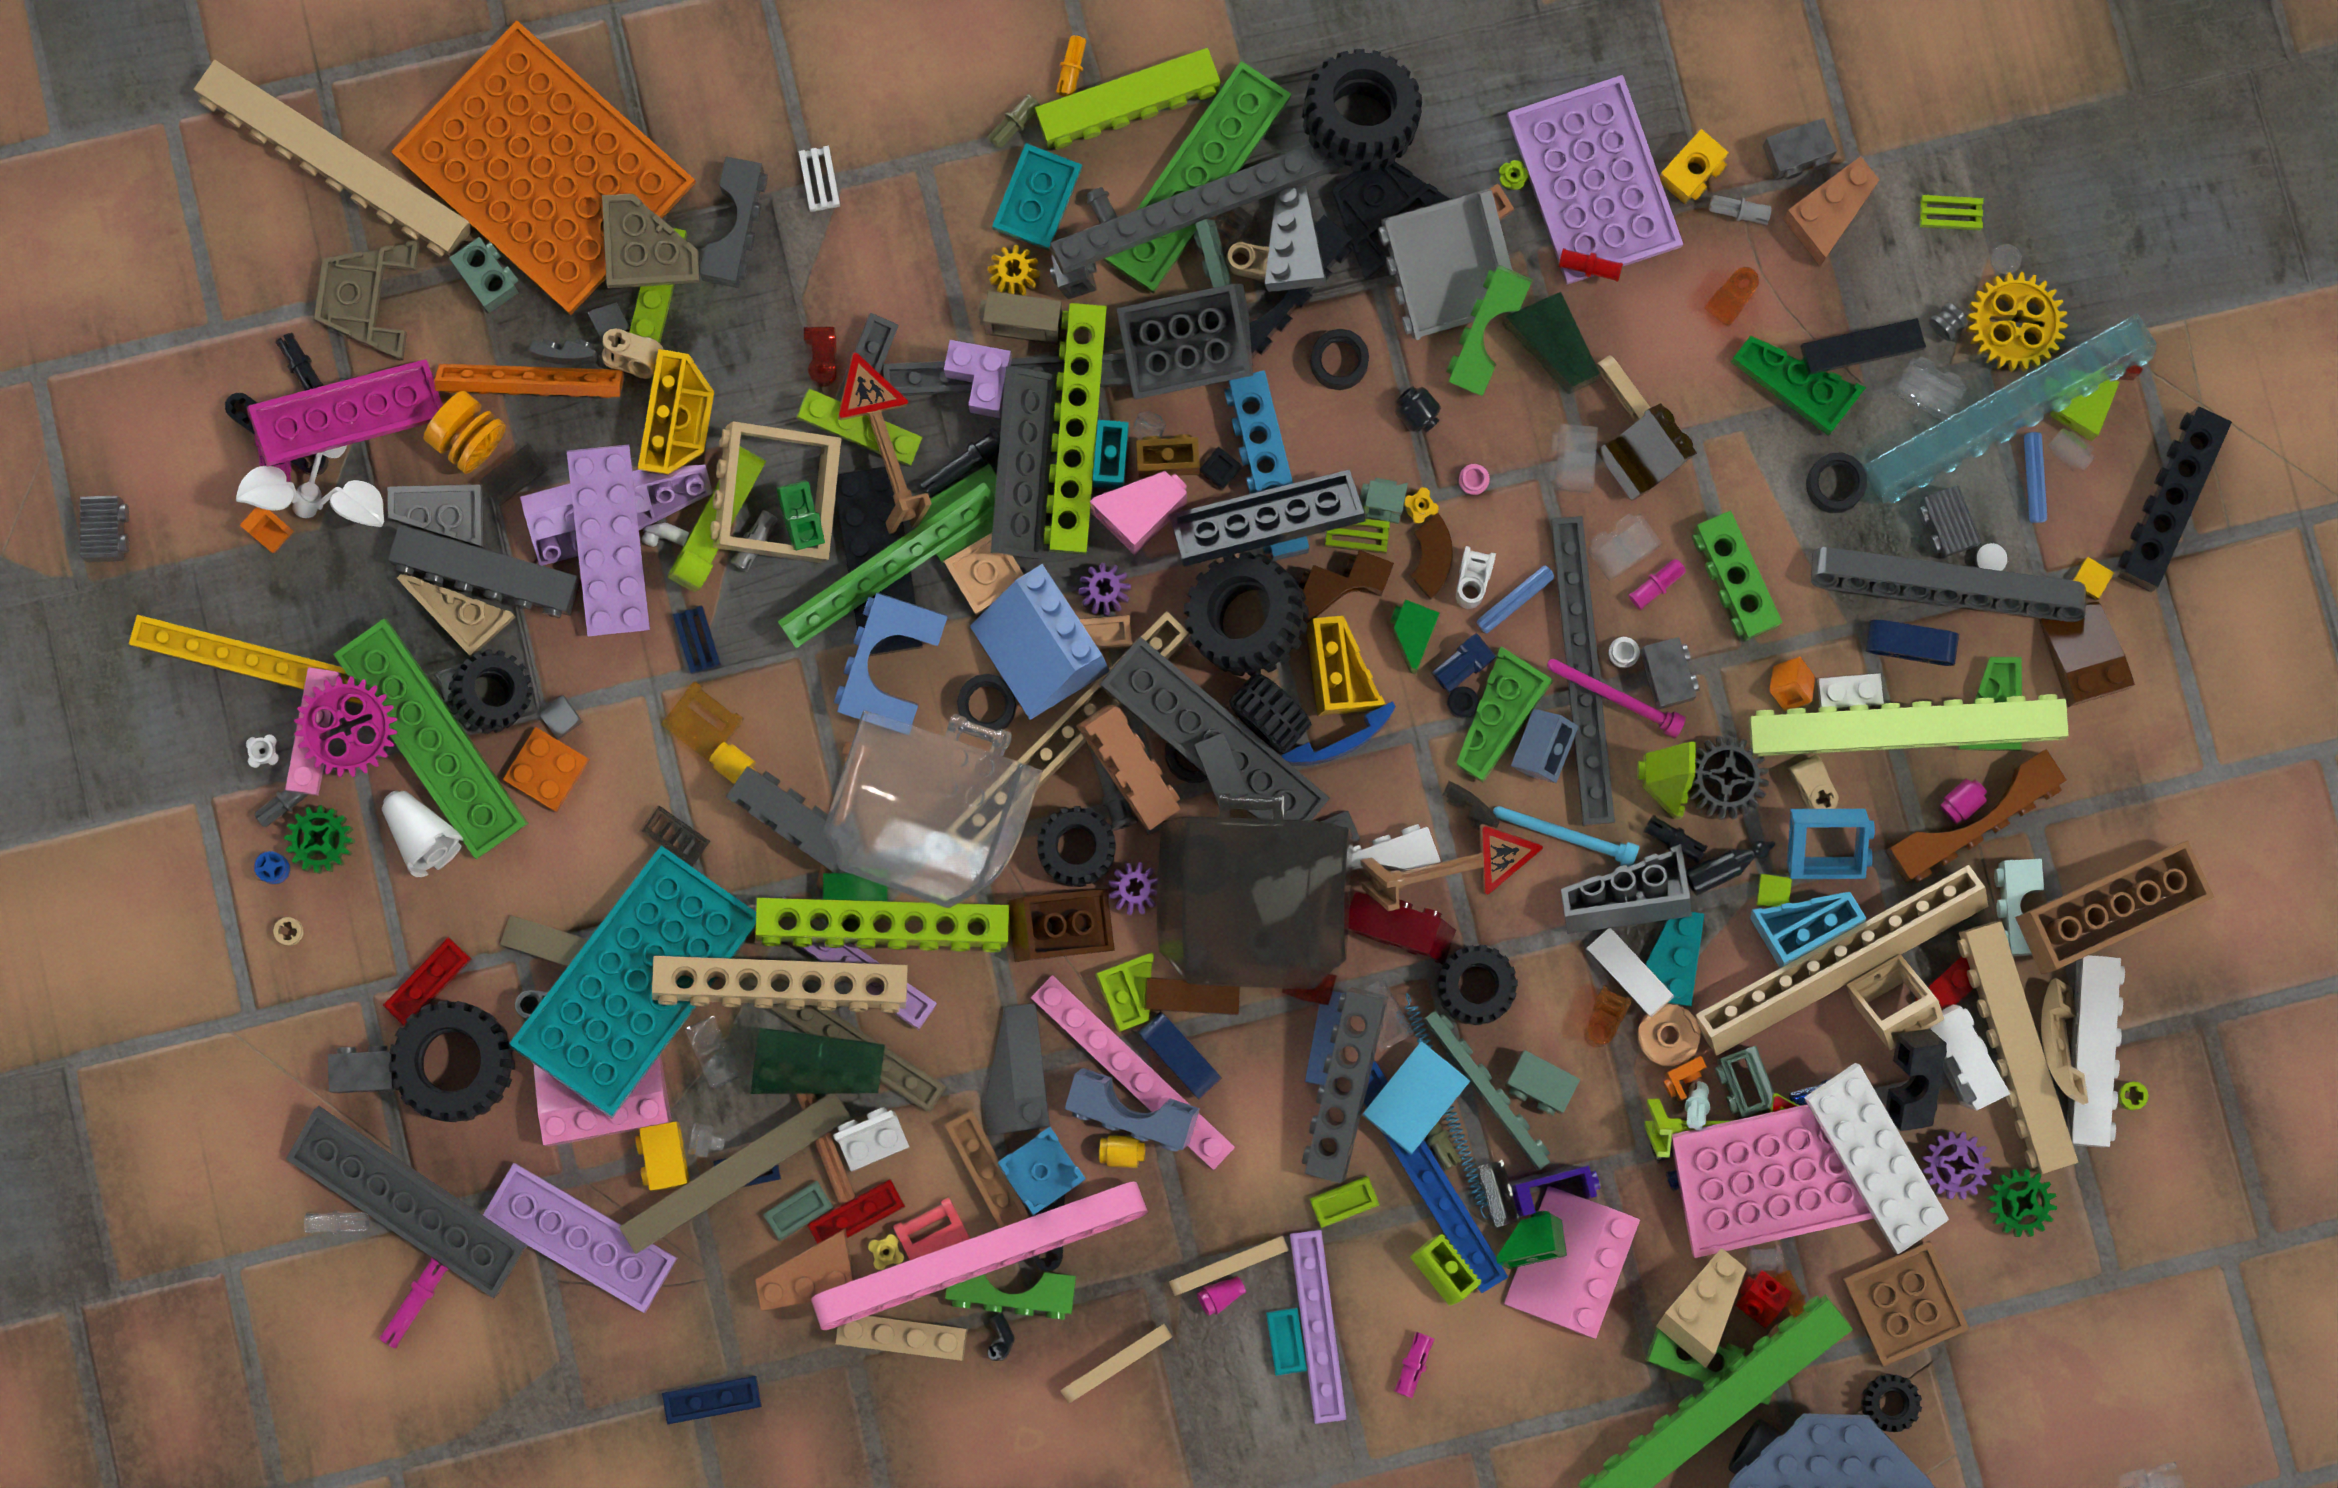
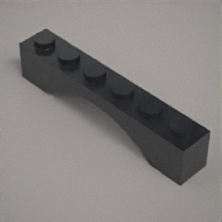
M1323 215L1315 224V230L1318 235V245L1323 260L1324 274L1326 280H1328L1332 275L1330 268L1337 261L1341 264L1351 253L1352 249L1349 246L1351 245L1352 237ZM1314 287L1290 289L1271 311L1257 320L1249 322L1252 359L1257 353L1263 355L1273 343L1270 338L1277 330L1283 332L1293 320L1290 315L1297 307L1303 309L1313 296L1310 292Z

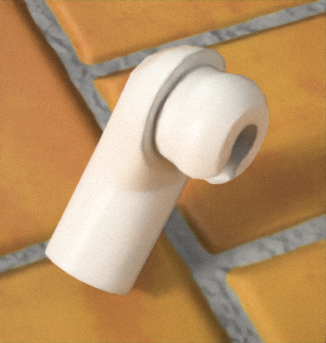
M659 523L646 526L641 539L642 543L651 547L658 544L659 538H665L684 546L689 532L669 523Z

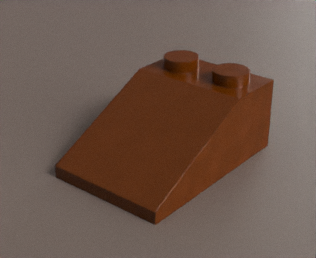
M2099 601L2086 605L2085 617L2079 621L2066 622L2044 618L2039 619L2067 707L2122 692L2135 685L2125 653Z
M1108 889L1028 896L1007 900L1015 962L1115 951Z

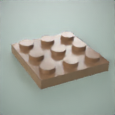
M1930 1241L1842 1279L1881 1367H1885L1970 1329Z

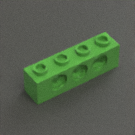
M1731 510L1698 524L1693 530L1695 533L1692 535L1693 543L1699 553L1703 551L1707 559V563H1705L1706 571L1710 579H1716L1719 585L1718 597L1723 607H1729L1733 616V619L1730 621L1737 636L1742 635L1745 642L1779 627L1783 622ZM1719 542L1725 543L1729 547V555H1718L1715 552L1714 545ZM1728 571H1738L1742 576V583H1731L1727 577ZM1741 599H1751L1755 604V611L1751 613L1745 612L1740 606Z
M1656 1327L1645 1361L1706 1383L1711 1377L1715 1375L1721 1377L1730 1370L1728 1365L1735 1358L1743 1355L1745 1349L1729 1343L1726 1344L1725 1348L1718 1346L1716 1353L1721 1357L1722 1363L1718 1370L1711 1371L1692 1356L1686 1360L1679 1359L1676 1355L1678 1344ZM1772 1394L1760 1403L1769 1405Z

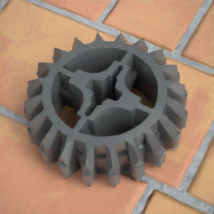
M1718 736L1716 738V747L1710 740L1704 742L1706 751L1700 747L1696 748V755L1699 759L1695 758V777L1692 784L1696 791H1693L1688 797L1692 800L1699 796L1701 801L1697 803L1696 808L1701 809L1707 804L1709 806L1706 812L1707 816H1711L1715 809H1718L1719 820L1725 818L1726 811L1729 812L1732 820L1736 819L1738 815L1737 809H1739L1743 816L1749 814L1746 804L1756 809L1759 804L1754 796L1763 799L1766 795L1764 791L1758 788L1769 785L1768 780L1760 779V776L1769 772L1768 768H1758V765L1765 759L1763 756L1754 759L1752 757V748L1748 752L1744 750L1747 745V741L1744 739L1741 740L1737 747L1735 746L1734 736L1728 738L1727 745L1724 744L1722 736ZM1717 754H1725L1720 769L1703 770L1706 761L1710 757ZM1734 756L1746 764L1750 776L1737 770ZM1725 771L1729 772V777L1734 778L1728 785H1725L1724 779L1719 777ZM1702 779L1713 783L1717 787L1719 800L1707 792ZM1750 786L1748 793L1743 799L1736 802H1728L1733 787Z

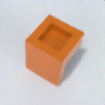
M255 507L240 524L243 529L271 553H275L294 532L273 512L259 507Z
M1799 656L1773 667L1769 691L1784 711L1797 708L1812 702L1815 676Z

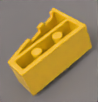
M1344 616L1313 618L1309 621L1306 632L1317 716L1374 711L1384 706L1385 701L1376 689L1372 680L1373 676L1365 666L1359 653L1360 649Z

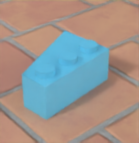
M1851 892L1813 898L1799 903H1786L1772 908L1753 909L1750 917L1779 968L1866 921L1864 913Z

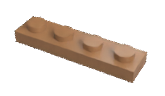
M973 1110L945 1124L950 1137L999 1228L1030 1218L1018 1194L997 1165L999 1159Z

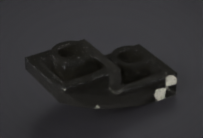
M1448 781L1442 796L1448 798V804L1457 808L1464 809L1465 805L1471 807L1466 819L1472 821V827L1480 830L1481 824L1494 828L1498 827L1499 820L1486 804L1468 790Z

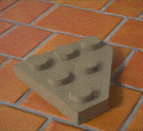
M634 194L602 195L606 283L608 288L700 283L699 252L693 245L675 232L670 225L652 212Z

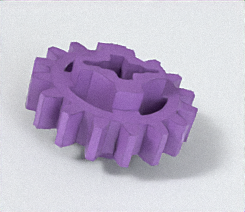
M1953 1131L1947 1132V1140H1944L1941 1136L1935 1137L1937 1146L1927 1145L1926 1148L1931 1154L1930 1156H1923L1921 1159L1928 1163V1167L1921 1171L1924 1174H1930L1931 1178L1927 1182L1929 1185H1937L1935 1193L1938 1195L1945 1190L1947 1191V1199H1953L1955 1193H1957L1960 1200L1966 1199V1191L1971 1195L1978 1194L1975 1186H1986L1987 1183L1982 1179V1176L1991 1174V1171L1985 1168V1164L1989 1163L1991 1158H1983L1982 1153L1987 1149L1986 1146L1976 1147L1978 1138L1974 1136L1966 1140V1132H1960L1957 1138H1955ZM1953 1144L1948 1155L1939 1156V1153L1945 1147ZM1968 1149L1973 1154L1976 1163H1973L1967 1155ZM1958 1158V1163L1969 1169L1955 1172L1954 1167L1944 1162L1955 1161ZM1937 1168H1940L1945 1175V1182L1938 1175ZM1967 1175L1974 1176L1969 1183L1959 1187L1962 1178Z

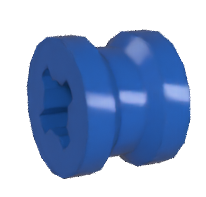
M268 851L259 855L255 861L254 869L257 877L262 881L270 884H280L288 878L290 864L283 855Z

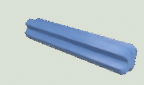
M2030 432L2024 436L2029 521L2031 523H2043L2047 521L2042 434Z
M1546 565L1542 566L1482 615L1476 622L1479 628L1484 633H1489L1549 584L1555 577L1553 572Z

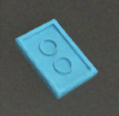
M1421 1041L1364 1111L1362 1116L1411 1155L1468 1085L1470 1080Z

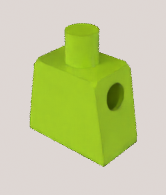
M2070 371L2064 377L2062 383L2046 377L2039 395L2055 401L2050 412L2052 418L2086 439L2093 441L2101 431L2120 382L2078 371Z

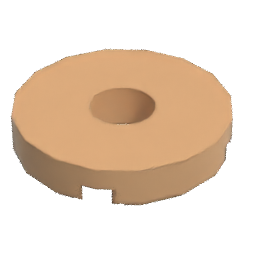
M1666 1004L1653 1017L1646 1014L1638 1027V1043L1641 1051L1650 1061L1660 1066L1674 1067L1685 1063L1696 1053L1699 1047L1701 1030L1697 1019L1688 1009L1678 1005ZM1671 1026L1677 1031L1678 1038L1674 1044H1666L1661 1039V1031L1664 1027Z

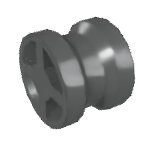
M1948 302L1942 307V312L1939 315H1934L1929 320L1934 331L1949 342L1955 338L1957 330L1964 329L1969 324L1963 312Z

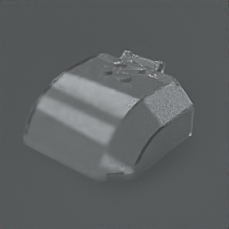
M864 710L823 830L827 840L832 842L837 854L835 860L840 870L942 907L951 908L988 887L1004 870L1022 835L1043 770L1003 757L1005 750L1011 743L1012 735L1010 732L1002 729L995 731L967 721L964 716L954 714L950 719L945 736ZM965 733L991 742L990 752L958 741L960 734Z

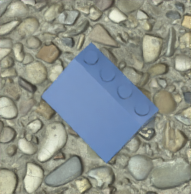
M1043 564L1016 579L970 625L977 639L1030 720L1110 672L1102 653Z

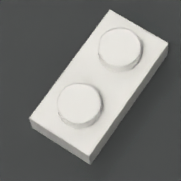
M1881 673L1828 677L1817 680L1820 707L1835 706L1837 709H1846L1853 705H1868V707L1884 704Z

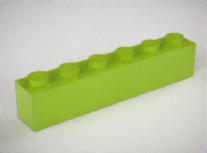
M1207 47L1035 107V113L1047 148L1055 147L1058 150L1070 146L1073 140L1084 137L1085 140L1095 138L1104 129L1112 127L1116 130L1126 127L1130 124V120L1139 117L1143 120L1152 118L1159 114V110L1168 107L1171 110L1181 108L1188 103V100L1199 97L1200 100L1210 98L1220 89V79Z

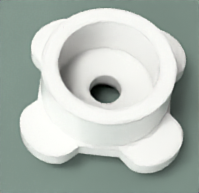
M266 735L265 738L251 737L246 741L250 757L248 763L251 767L258 768L261 764L266 763L275 765L279 761V755L275 751L277 739L273 735ZM264 748L265 753L260 754V749Z

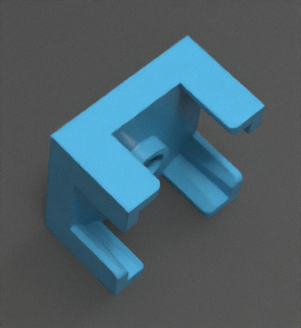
M1048 1127L1024 1146L997 1162V1165L1032 1217L1086 1180L1080 1169L1074 1165L1059 1143V1139L1051 1127Z

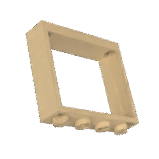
M734 421L728 424L726 429L722 430V438L719 441L720 447H723L722 460L719 459L716 469V477L720 478L719 490L715 491L713 497V508L717 509L716 521H712L710 531H712L711 539H714L713 548L815 563H823L829 560L841 438ZM741 435L821 447L815 512L819 513L825 539L824 544L796 551L793 545L730 536Z

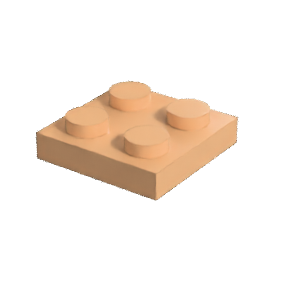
M992 533L944 561L975 615L986 610L1016 579L1024 575L1013 556L991 553Z

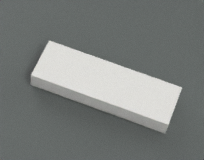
M1608 928L1587 947V950L1650 1017H1653L1674 997L1666 986L1611 928Z

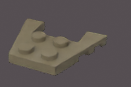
M409 241L403 245L393 247L389 245L380 247L378 250L363 253L360 251L322 259L314 320L398 360H403L407 338L406 331L377 328L376 321L384 268L416 271L420 247L419 242Z

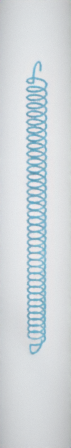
M1406 993L1408 1005L1405 1007V1009L1413 1008L1412 1010L1408 1011L1407 1014H1415L1411 1016L1408 1020H1416L1413 1023H1411V1026L1419 1025L1416 1028H1414L1413 1031H1420L1419 1033L1415 1034V1037L1423 1036L1422 1038L1417 1040V1042L1420 1043V1040L1427 1037L1429 1034L1418 1035L1424 1032L1426 1028L1415 1030L1424 1025L1425 1023L1414 1024L1417 1021L1421 1020L1423 1017L1413 1018L1414 1016L1420 1014V1011L1413 1013L1410 1012L1417 1009L1419 1006L1408 1007L1410 1005L1408 997L1410 999V1002L1412 1001L1409 994ZM1430 1039L1422 1040V1042H1425L1424 1044L1431 1041ZM1452 1106V1107H1449V1108H1448L1449 1110L1446 1111V1112L1444 1113V1115H1450V1114H1453V1115L1447 1117L1445 1120H1446V1121L1454 1120V1121L1450 1122V1123L1447 1125V1126H1455V1127H1453L1452 1129H1450L1449 1132L1458 1131L1457 1133H1455V1134H1453V1135L1451 1136L1452 1138H1454V1137H1460V1138L1456 1139L1453 1143L1463 1142V1143L1459 1144L1458 1146H1456L1455 1148H1456V1149L1464 1148V1149H1462L1461 1151H1459L1457 1154H1465V1153H1467L1466 1155H1464V1156H1462V1157H1460V1158H1461L1462 1160H1465V1159H1469V1160L1463 1162L1461 1165H1462V1166L1470 1165V1166H1468L1467 1168H1465L1463 1171L1473 1170L1472 1172L1466 1174V1177L1475 1176V1177H1473V1178H1471V1179L1468 1180L1469 1183H1470V1182H1476V1183H1474L1473 1185H1471L1469 1188L1479 1187L1478 1189L1472 1191V1194L1481 1193V1194L1475 1196L1474 1199L1484 1198V1199L1480 1200L1479 1202H1477L1476 1205L1485 1204L1484 1206L1480 1207V1211H1481V1214L1483 1215V1217L1486 1218V1219H1488L1489 1216H1488V1217H1485L1484 1214H1483V1212H1482V1210H1481V1208L1487 1206L1490 1202L1480 1203V1202L1484 1201L1485 1199H1487L1488 1197H1487V1196L1479 1197L1480 1195L1484 1194L1486 1191H1478V1192H1475V1191L1481 1189V1188L1484 1186V1185L1474 1186V1185L1478 1184L1479 1182H1481V1179L1473 1180L1474 1178L1478 1177L1480 1174H1472V1175H1469V1174H1471V1173H1473V1172H1475V1171L1477 1170V1168L1468 1169V1168L1472 1167L1473 1165H1475L1474 1162H1473V1163H1467L1468 1161L1472 1160L1474 1157L1463 1158V1157L1469 1155V1154L1471 1153V1151L1462 1152V1151L1466 1150L1467 1148H1469V1146L1459 1147V1146H1461V1145H1463L1464 1143L1467 1142V1140L1458 1141L1459 1139L1465 1137V1135L1462 1134V1135L1454 1136V1135H1456V1134L1462 1132L1463 1129L1453 1130V1129L1459 1127V1126L1461 1125V1123L1452 1124V1123H1454L1455 1121L1459 1120V1118L1449 1119L1450 1117H1452V1116H1454V1115L1457 1114V1112L1447 1113V1112H1449V1111H1451V1110H1453V1109L1455 1108L1454 1106Z

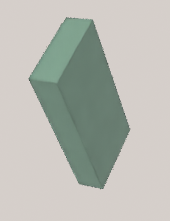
M815 1181L763 1215L778 1240L782 1241L834 1207L819 1182Z

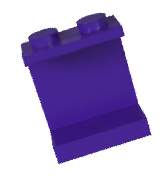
M1589 1166L1511 1186L1510 1189L1518 1217L1536 1213L1529 1188L1577 1175L1579 1176L1584 1198L1597 1197L1596 1190L1600 1189V1183L1596 1171H1590Z

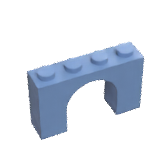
M877 592L875 598L868 597L863 615L869 617L865 628L858 627L853 644L859 647L855 658L848 657L843 674L849 675L845 687L839 685L834 703L839 705L837 711L839 713L909 735L918 703L880 690L870 678L868 657L873 647L879 641L893 635L908 636L938 646L948 615Z

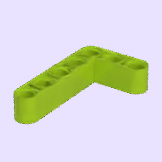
M739 446L731 525L766 462L763 458ZM720 480L667 576L668 579L692 592L698 591L704 584L713 567L711 562L718 551L717 548H713L714 539H711L712 531H710L712 521H716L717 509L713 508V497L715 491L719 490Z

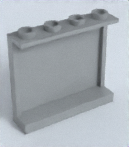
M1485 189L1381 219L1383 227H1379L1378 232L1382 245H1388L1390 257L1386 258L1390 275H1396L1398 286L1394 287L1398 305H1404L1406 316L1402 317L1404 330L1407 335L1411 334L1415 340H1419L1425 335L1474 322L1476 317L1471 316V312L1477 298L1483 300L1488 289L1484 288L1483 284L1489 270L1495 272L1499 265L1512 270L1492 190Z

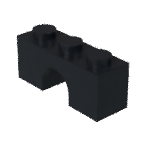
M1931 1029L1897 1034L1893 1062L1911 1077L1904 1085L1888 1089L1885 1109L1896 1128L1900 1131L1931 1127L1934 1123L1938 1093L1942 1083L1944 1058L1947 1054V1043Z

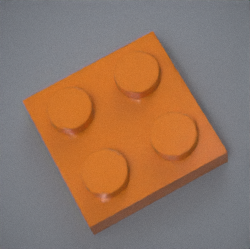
M535 727L502 780L553 811L558 812L590 759Z

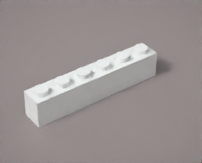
M2088 955L2076 961L2074 994L2076 1016L2073 1017L2071 1064L2073 1068L2085 1075L2088 1103L2083 1105L2068 1097L2067 1128L2073 1145L2104 1148L2110 1147V1141L2115 1140L2116 1124L2112 1122V1110L2117 1108L2118 1094L2117 1091H2113L2114 1078H2118L2120 1069L2119 1060H2115L2116 1047H2119L2121 1044V1029L2117 1028V1020L2123 1011V998L2119 997V985H2123L2125 979V967L2121 966V958Z

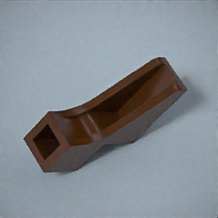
M1359 550L1357 557L1350 556L1344 573L1349 575L1348 578L1313 565L1311 572L1304 571L1299 584L1306 597L1303 603L1308 606L1309 616L1303 618V621L1307 624L1313 618H1317L1337 600L1351 592L1363 591L1382 596L1394 563Z

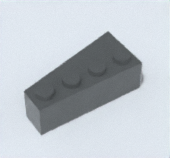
M747 766L726 797L746 809L749 814L764 824L770 826L782 837L797 845L798 848L834 873H840L859 846V843L852 839L855 833L841 823L837 828L827 821L830 815L816 805L812 810L802 804L806 798L792 788L788 792L778 787L780 780L766 770L761 775Z

